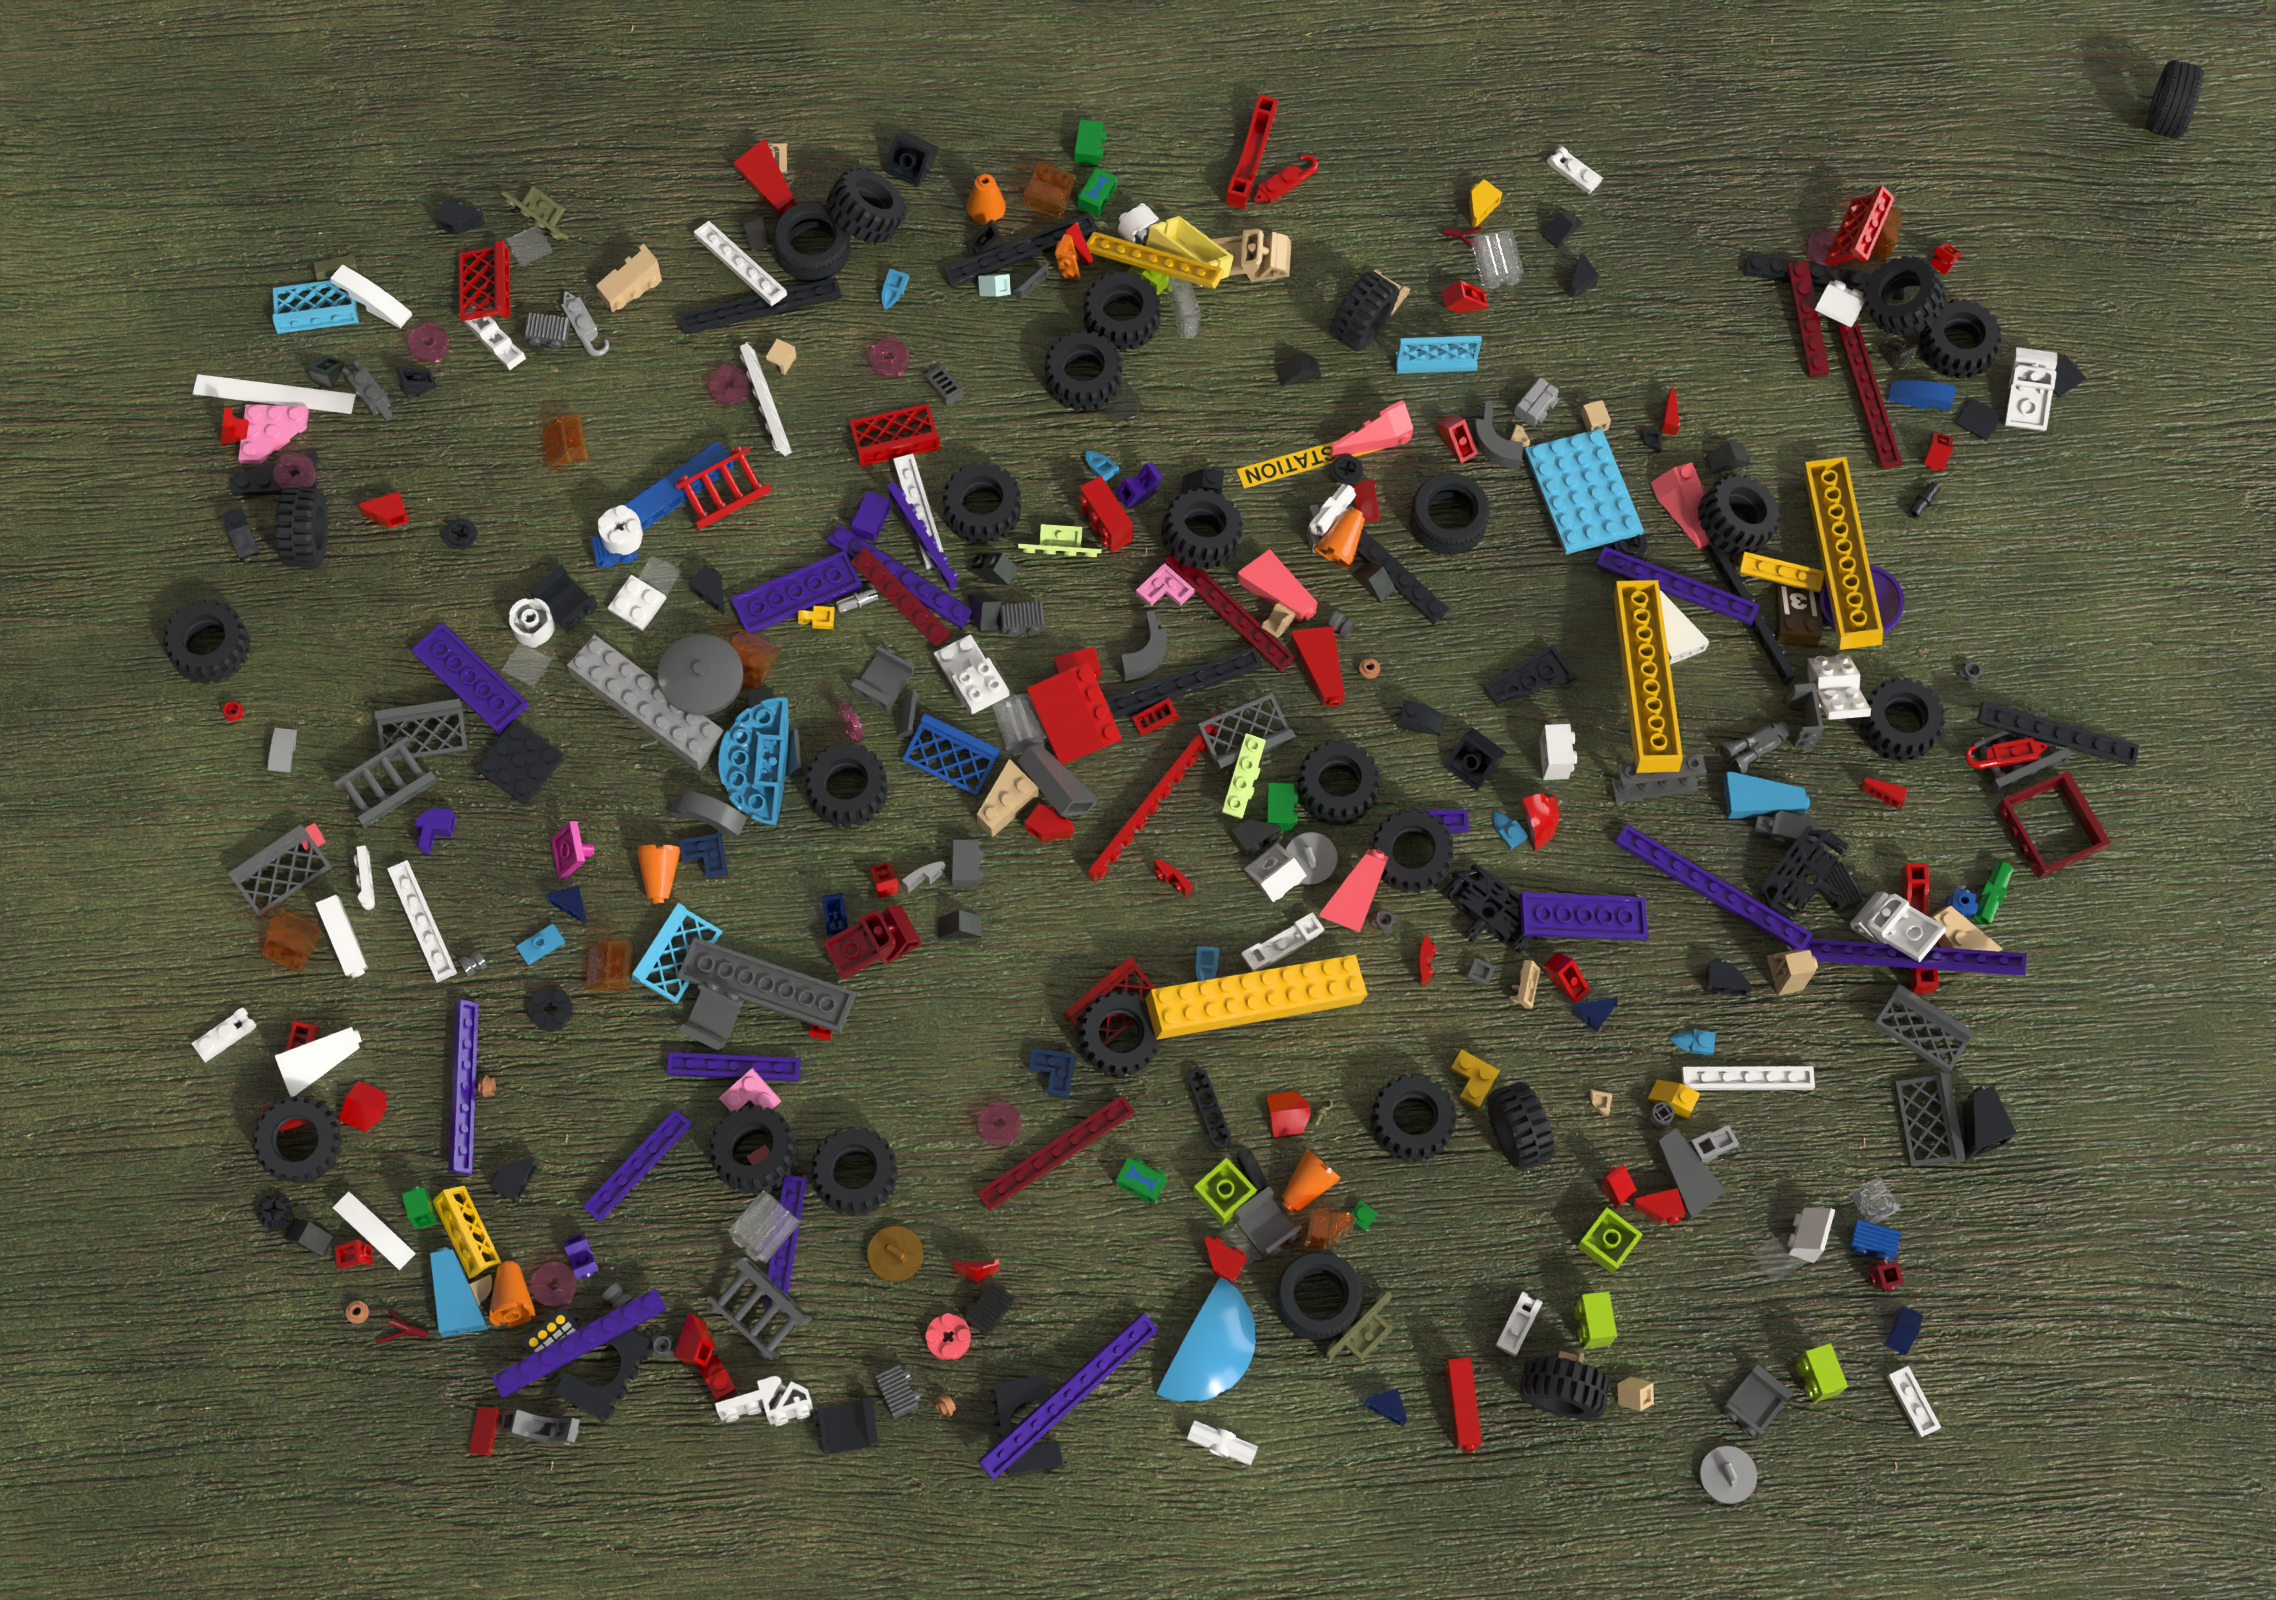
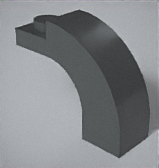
M1485 402L1484 409H1480L1479 419L1475 420L1473 428L1477 447L1488 460L1496 465L1510 469H1519L1522 461L1523 442L1503 439L1494 431L1492 426L1493 402Z
M1155 610L1146 612V624L1150 638L1146 647L1135 653L1121 655V667L1125 682L1148 676L1157 669L1165 656L1167 628L1161 629L1160 617L1156 618Z
M692 791L677 794L669 811L674 817L693 818L705 822L726 836H739L747 819L746 816L726 803Z
M505 1410L499 1433L528 1441L570 1446V1443H575V1439L578 1436L580 1420L575 1418H548L520 1410Z

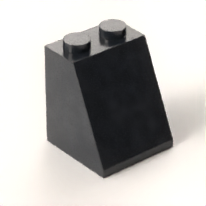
M1984 1085L1974 1089L1973 1094L1967 1097L1968 1100L1963 1104L1964 1153L1966 1160L2005 1146L2017 1134L1994 1085L1988 1088Z

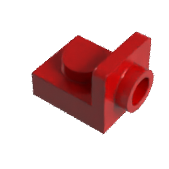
M354 1240L335 1247L337 1269L343 1270L359 1264L370 1265L373 1263V1251L369 1242Z

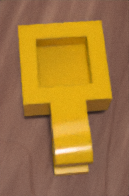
M813 606V612L799 610L798 624L812 623V628L833 630L834 607Z

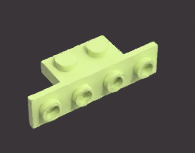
M1041 524L1040 545L1018 544V548H1023L1025 553H1035V549H1041L1043 554H1056V551H1064V555L1076 556V552H1085L1086 557H1097V553L1102 551V549L1081 548L1082 527Z
M1247 733L1245 734L1222 809L1223 813L1240 819L1243 818L1248 799L1252 798L1254 792L1253 782L1257 780L1260 772L1258 765L1266 740Z

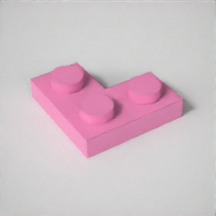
M1165 563L1136 590V594L1149 606H1152L1164 594H1167L1181 606L1195 592L1194 588Z
M753 1068L719 1097L730 1111H738L749 1100L754 1105H761L763 1110L766 1107L773 1109L782 1101Z

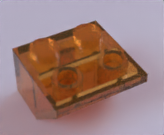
M1040 161L1024 191V205L1061 219L1068 205L1076 175Z
M1890 208L1872 249L1880 262L1884 263L1887 256L1892 255L1894 246L1897 244L1899 238L1898 230H1900L1903 218L1900 217L1902 209Z
M580 413L560 416L542 429L548 467L589 461L584 424Z
M742 630L733 636L730 645L736 650L741 659L744 674L743 684L752 689H760L774 666L780 647Z
M281 911L269 922L261 957L300 974L317 946L321 927L286 911Z
M606 941L589 947L586 990L630 991L633 947L630 941Z
M1317 1207L1315 1210L1311 1209L1305 1246L1328 1249L1352 1231L1356 1216H1351V1213L1346 1211L1332 1213L1328 1209Z

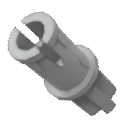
M875 588L859 594L855 592L853 596L837 601L838 611L843 613L857 607L860 609L862 605L878 601V595L869 597V595L876 593Z

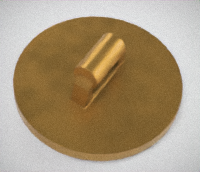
M890 1226L880 1230L871 1239L867 1251L868 1262L872 1271L878 1277L890 1282L904 1281L912 1277L919 1270L923 1261V1246L913 1231L901 1226Z

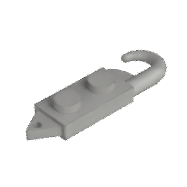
M565 291L564 302L561 304L562 309L585 350L592 356L599 357L604 355L609 349L608 340H604L605 345L601 350L593 348L591 341L598 335L597 327L580 296L575 297Z

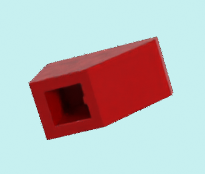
M399 492L388 493L377 499H367L359 504L364 517L388 528L409 522Z
M1039 803L1024 822L1025 831L1042 842L1069 838L1074 835L1073 823L1066 817L1061 818L1058 816L1055 810L1048 805L1043 806Z
M1623 1164L1618 1168L1613 1166L1605 1173L1606 1176L1602 1178L1603 1183L1599 1188L1616 1209L1629 1200L1637 1191Z
M1206 1236L1205 1244L1214 1274L1235 1284L1247 1262L1246 1256H1244L1245 1253L1236 1247L1230 1249L1224 1245L1225 1242L1215 1236L1212 1239Z
M689 1313L673 1356L686 1364L707 1367L714 1349V1343L706 1322Z

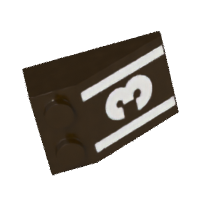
M1776 585V642L1778 644L1817 646L1822 638V614L1818 592L1793 586Z

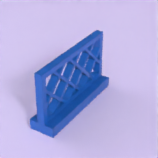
M924 713L921 724L902 760L978 797L993 766L999 760L1001 752L1000 749ZM923 730L932 733L934 740L922 744L920 736ZM949 741L952 749L941 753L938 742ZM935 744L938 754L926 758L923 747ZM921 748L924 759L914 761L909 758L912 751ZM963 749L968 750L971 758L959 762L956 752ZM954 753L957 763L945 767L942 756ZM940 757L943 768L937 770L930 769L928 761ZM984 758L990 761L986 769L978 771L975 763L976 760ZM973 762L976 772L964 776L961 765ZM959 767L962 777L956 779L949 778L946 770ZM977 776L979 780L977 788L974 790L968 787L965 779Z

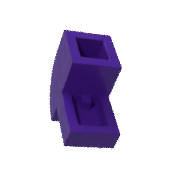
M1152 462L1146 463L1136 477L1124 479L1115 492L1125 507L1135 506L1151 498L1159 490L1156 486L1163 477Z
M433 808L423 812L417 818L415 827L419 834L416 844L422 854H431L435 835L452 838L456 823V815L453 810Z
M584 1232L563 1240L577 1279L586 1278L599 1271Z

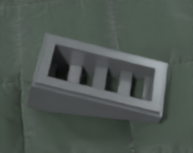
M942 365L925 374L926 379L946 407L964 397L962 388ZM940 372L942 373V375L933 379V376L937 375ZM943 378L946 379L945 381H943V382H941V383H939V384L937 383L938 381L942 380ZM948 383L950 384L949 386L945 387L944 389L941 388V387L945 386V385L948 384ZM953 389V391H951L950 393H948V394L945 393V392H947V391Z

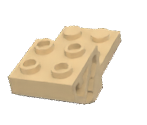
M1252 229L1244 230L1243 235L1211 239L1234 256L1229 276L1247 274L1251 282L1289 277L1291 241L1286 235L1272 232L1263 241L1264 234L1262 230Z

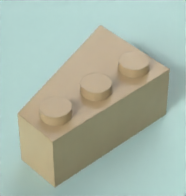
M644 243L639 247L641 251L633 258L629 256L625 259L626 264L620 270L614 269L596 285L598 296L611 312L623 308L626 303L639 298L643 292L656 287L662 281L658 260Z
M1010 759L977 813V823L991 837L995 836L1039 797V788Z
M1952 906L1942 908L1929 916L1946 928V931L1938 940L1942 948L1986 951L2003 950ZM1957 971L1959 975L1967 973L1965 971Z
M1790 950L1766 955L1778 995L1802 991L1818 967L1815 956H1812L1810 950Z

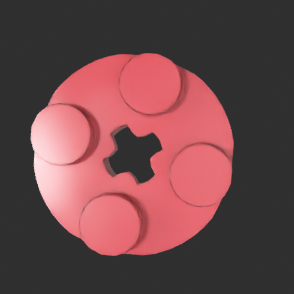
M946 1313L935 1318L927 1328V1347L938 1359H958L967 1352L970 1346L971 1334L969 1326L959 1316ZM945 1332H952V1338L954 1339L953 1342H944L943 1334Z

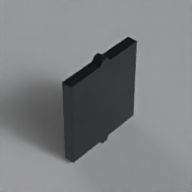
M2065 354L2057 359L2055 368L2056 380L2053 392L2059 398L2086 380V377L2077 368L2078 366L2074 365Z
M1971 398L1967 406L1961 410L1962 414L1957 420L1956 425L1987 442L1991 433L1996 431V425L2001 419L2002 414Z

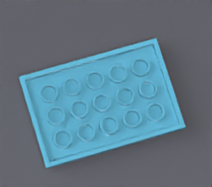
M1602 428L1525 448L1524 453L1565 555L1643 534L1644 529Z

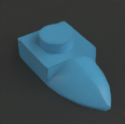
M889 268L882 289V304L885 310L894 305L900 295L904 294L910 277L908 274Z
M1086 451V461L1091 468V472L1096 477L1102 476L1104 481H1107L1120 473L1119 466L1107 456L1095 451Z
M1493 811L1492 820L1494 828L1510 850L1527 840L1528 835L1516 820L1513 821L1505 814Z
M1197 946L1196 976L1198 981L1215 978L1218 969L1219 948Z
M1694 1029L1693 1031L1675 1034L1670 1037V1040L1677 1047L1685 1051L1712 1056L1714 1054L1716 1033Z

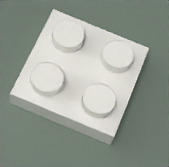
M631 575L609 605L608 610L639 630L644 631L666 600V596Z

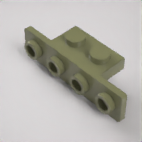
M532 186L523 202L513 194L502 190L500 194L506 197L505 202L513 207L517 205L521 208L519 210L520 213L528 218L532 216L536 219L534 221L535 224L543 229L547 227L551 230L549 232L550 235L558 240L560 238L566 240L569 238L566 233L555 226L566 209L541 190Z
M1389 1291L1385 1295L1381 1293L1373 1301L1374 1306L1369 1311L1365 1309L1358 1316L1357 1319L1359 1321L1354 1326L1350 1325L1343 1331V1337L1339 1342L1335 1340L1326 1349L1328 1352L1326 1359L1329 1362L1344 1347L1362 1362L1392 1331L1393 1328L1377 1314L1391 1300L1392 1294Z

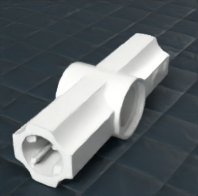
M1342 484L1332 497L1330 496L1320 508V512L1309 524L1312 533L1323 536L1330 526L1346 511L1345 508L1356 496L1354 488L1350 485Z
M1195 1420L1187 1440L1208 1448L1215 1455L1224 1458L1230 1457L1250 1466L1258 1448L1256 1445L1236 1438V1435L1227 1430L1214 1429Z

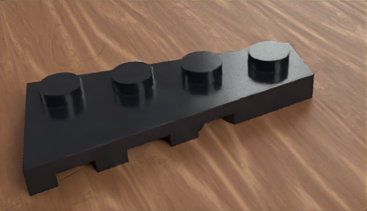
M315 451L233 474V495L280 494L288 487L318 489V454Z
M1552 644L1484 684L1483 689L1493 703L1497 704L1574 681L1576 676Z

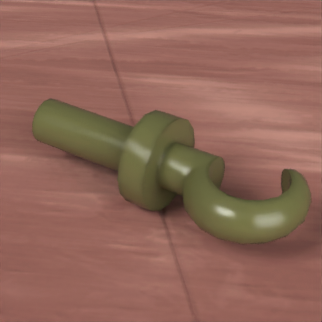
M1323 1098V1101L1329 1102L1330 1106H1322L1321 1109H1317V1117L1313 1127L1317 1128L1321 1119L1326 1117V1111L1332 1108L1333 1102L1329 1098Z

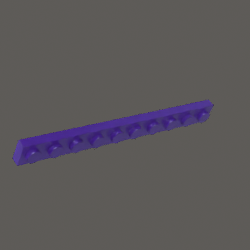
M1628 825L1625 826L1615 842L1617 846L1794 950H1804L1813 936L1811 932Z
M1810 939L1804 949L1810 950L1812 956H1815L1817 961L2026 976L2027 953L1932 947L1925 957L1918 962L1893 946L1884 943Z
M1146 1313L1139 1314L977 1461L990 1479L994 1480L1158 1331Z

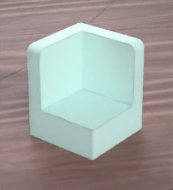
M1009 274L978 276L980 296L1011 294Z

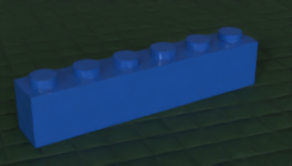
M718 441L710 444L703 452L697 456H692L688 459L687 463L681 467L674 468L668 476L657 480L652 487L641 491L636 498L622 505L637 514L643 531L688 500L682 487L677 490L674 489L673 486L678 484L676 480L685 475H688L690 478L730 457V455ZM733 460L726 463L729 471L734 468ZM719 468L708 473L712 483L723 476ZM701 478L690 483L695 494L706 488Z

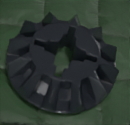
M1339 456L1331 464V476H1333L1335 482L1338 481L1341 484H1350L1352 486L1355 482H1359L1363 475L1362 463L1354 456ZM1349 465L1350 472L1347 476H1344L1343 470Z
M465 519L454 520L446 526L444 540L454 550L461 549L464 551L465 548L472 547L474 541H477L476 527L472 522ZM464 530L466 537H461L458 541V537L455 534H461Z
M1638 534L1631 538L1615 541L1614 546L1618 552L1634 558H1640L1647 549V539L1644 534ZM1632 539H1634V541H1633V542H1634L1633 546H1632L1631 548H1629V550H1628V549H1627V545H1628L1627 543H1629L1630 541H1632Z
M276 1193L266 1196L265 1199L259 1202L258 1209L256 1210L257 1220L268 1229L282 1228L292 1218V1204L288 1198ZM274 1204H276V1208L281 1211L275 1214L273 1220L272 1214L267 1211L272 1210Z

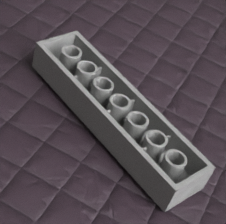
M596 635L567 664L569 673L573 678L698 771L702 769L721 747L725 735L723 729L704 715H691L674 708L663 696L657 680Z

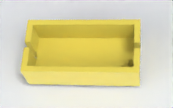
M1180 216L1168 219L1166 223L1163 221L1150 226L1147 247L1222 268L1224 275L1221 279L1229 276L1234 256Z

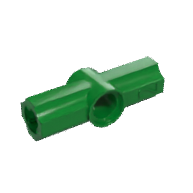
M1996 861L1990 877L1985 882L1979 896L1981 899L1977 912L1973 916L1976 922L1982 925H1990L1992 923L1998 906L2001 905L2007 893L2006 886L2014 869L2010 864Z

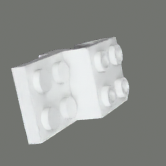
M2015 348L2004 426L2044 432L2047 430L2052 392L2056 380L2057 353Z
M971 634L934 652V657L954 688V693L960 703L965 705L967 711L971 714L1009 696V689L989 658L985 659Z
M1839 654L1834 657L1817 656L1808 659L1809 683L1817 685L1816 691L1819 706L1822 707L1828 719L1870 716L1871 708L1859 690L1860 673L1849 655Z
M1876 892L1850 922L1851 929L1874 943L1889 944L1918 962L1925 957L1946 931L1944 925L1909 906L1907 900L1896 894L1888 896L1885 892Z
M778 1376L757 1381L758 1391L715 1403L721 1421L726 1420V1422L735 1421L742 1414H758L762 1408H765L770 1425L780 1426L788 1423V1419L794 1417L803 1419L809 1417L811 1412H814L808 1389L792 1381L786 1387Z

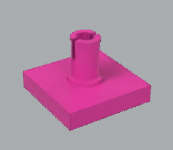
M570 821L551 838L558 878H567L585 862V857H592L594 854L593 844H582L578 822Z

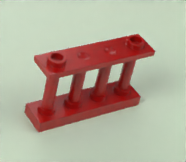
M740 446L730 451L732 453L730 457L690 478L688 475H685L676 480L678 484L673 486L674 489L683 488L698 515L696 517L698 521L693 523L697 530H701L772 491L769 484L762 485V483L758 482L744 454L750 451L749 447L743 449ZM736 458L752 486L750 488L752 492L747 495L743 492L741 493L726 463ZM719 468L734 496V501L728 505L722 501L708 475L709 472ZM698 478H701L716 506L714 507L716 511L711 514L704 511L690 485L691 482Z

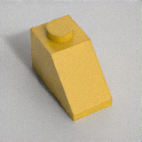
M1485 179L1479 184L1476 183L1470 190L1469 205L1472 227H1477L1501 201L1502 192Z
M1656 1080L1647 1100L1655 1104L1666 1102L1673 1107L1675 1114L1687 1119L1701 1093L1681 1083Z

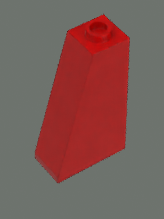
M762 139L733 162L736 172L779 217L796 205L794 197L765 139Z
M1333 626L1292 631L1291 644L1322 706L1335 707L1343 703L1345 693Z
M1471 1357L1451 1359L1447 1361L1443 1370L1457 1450L1463 1449V1452H1472L1477 1450L1476 1447L1481 1445L1482 1440Z

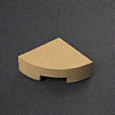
M1516 424L1510 441L1523 442V450H1525V448L1529 447L1530 440L1524 429Z
M1591 1089V1104L1600 1114L1609 1116L1612 1094Z
M491 1275L469 1284L479 1306L485 1303L491 1294L493 1287Z

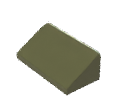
M354 254L315 262L314 268L317 280L331 279L342 264L358 273Z

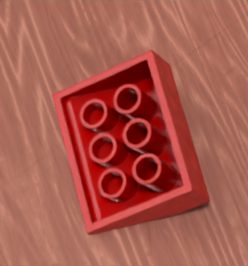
M1089 662L1026 688L1053 753L1062 765L1112 746L1122 740Z

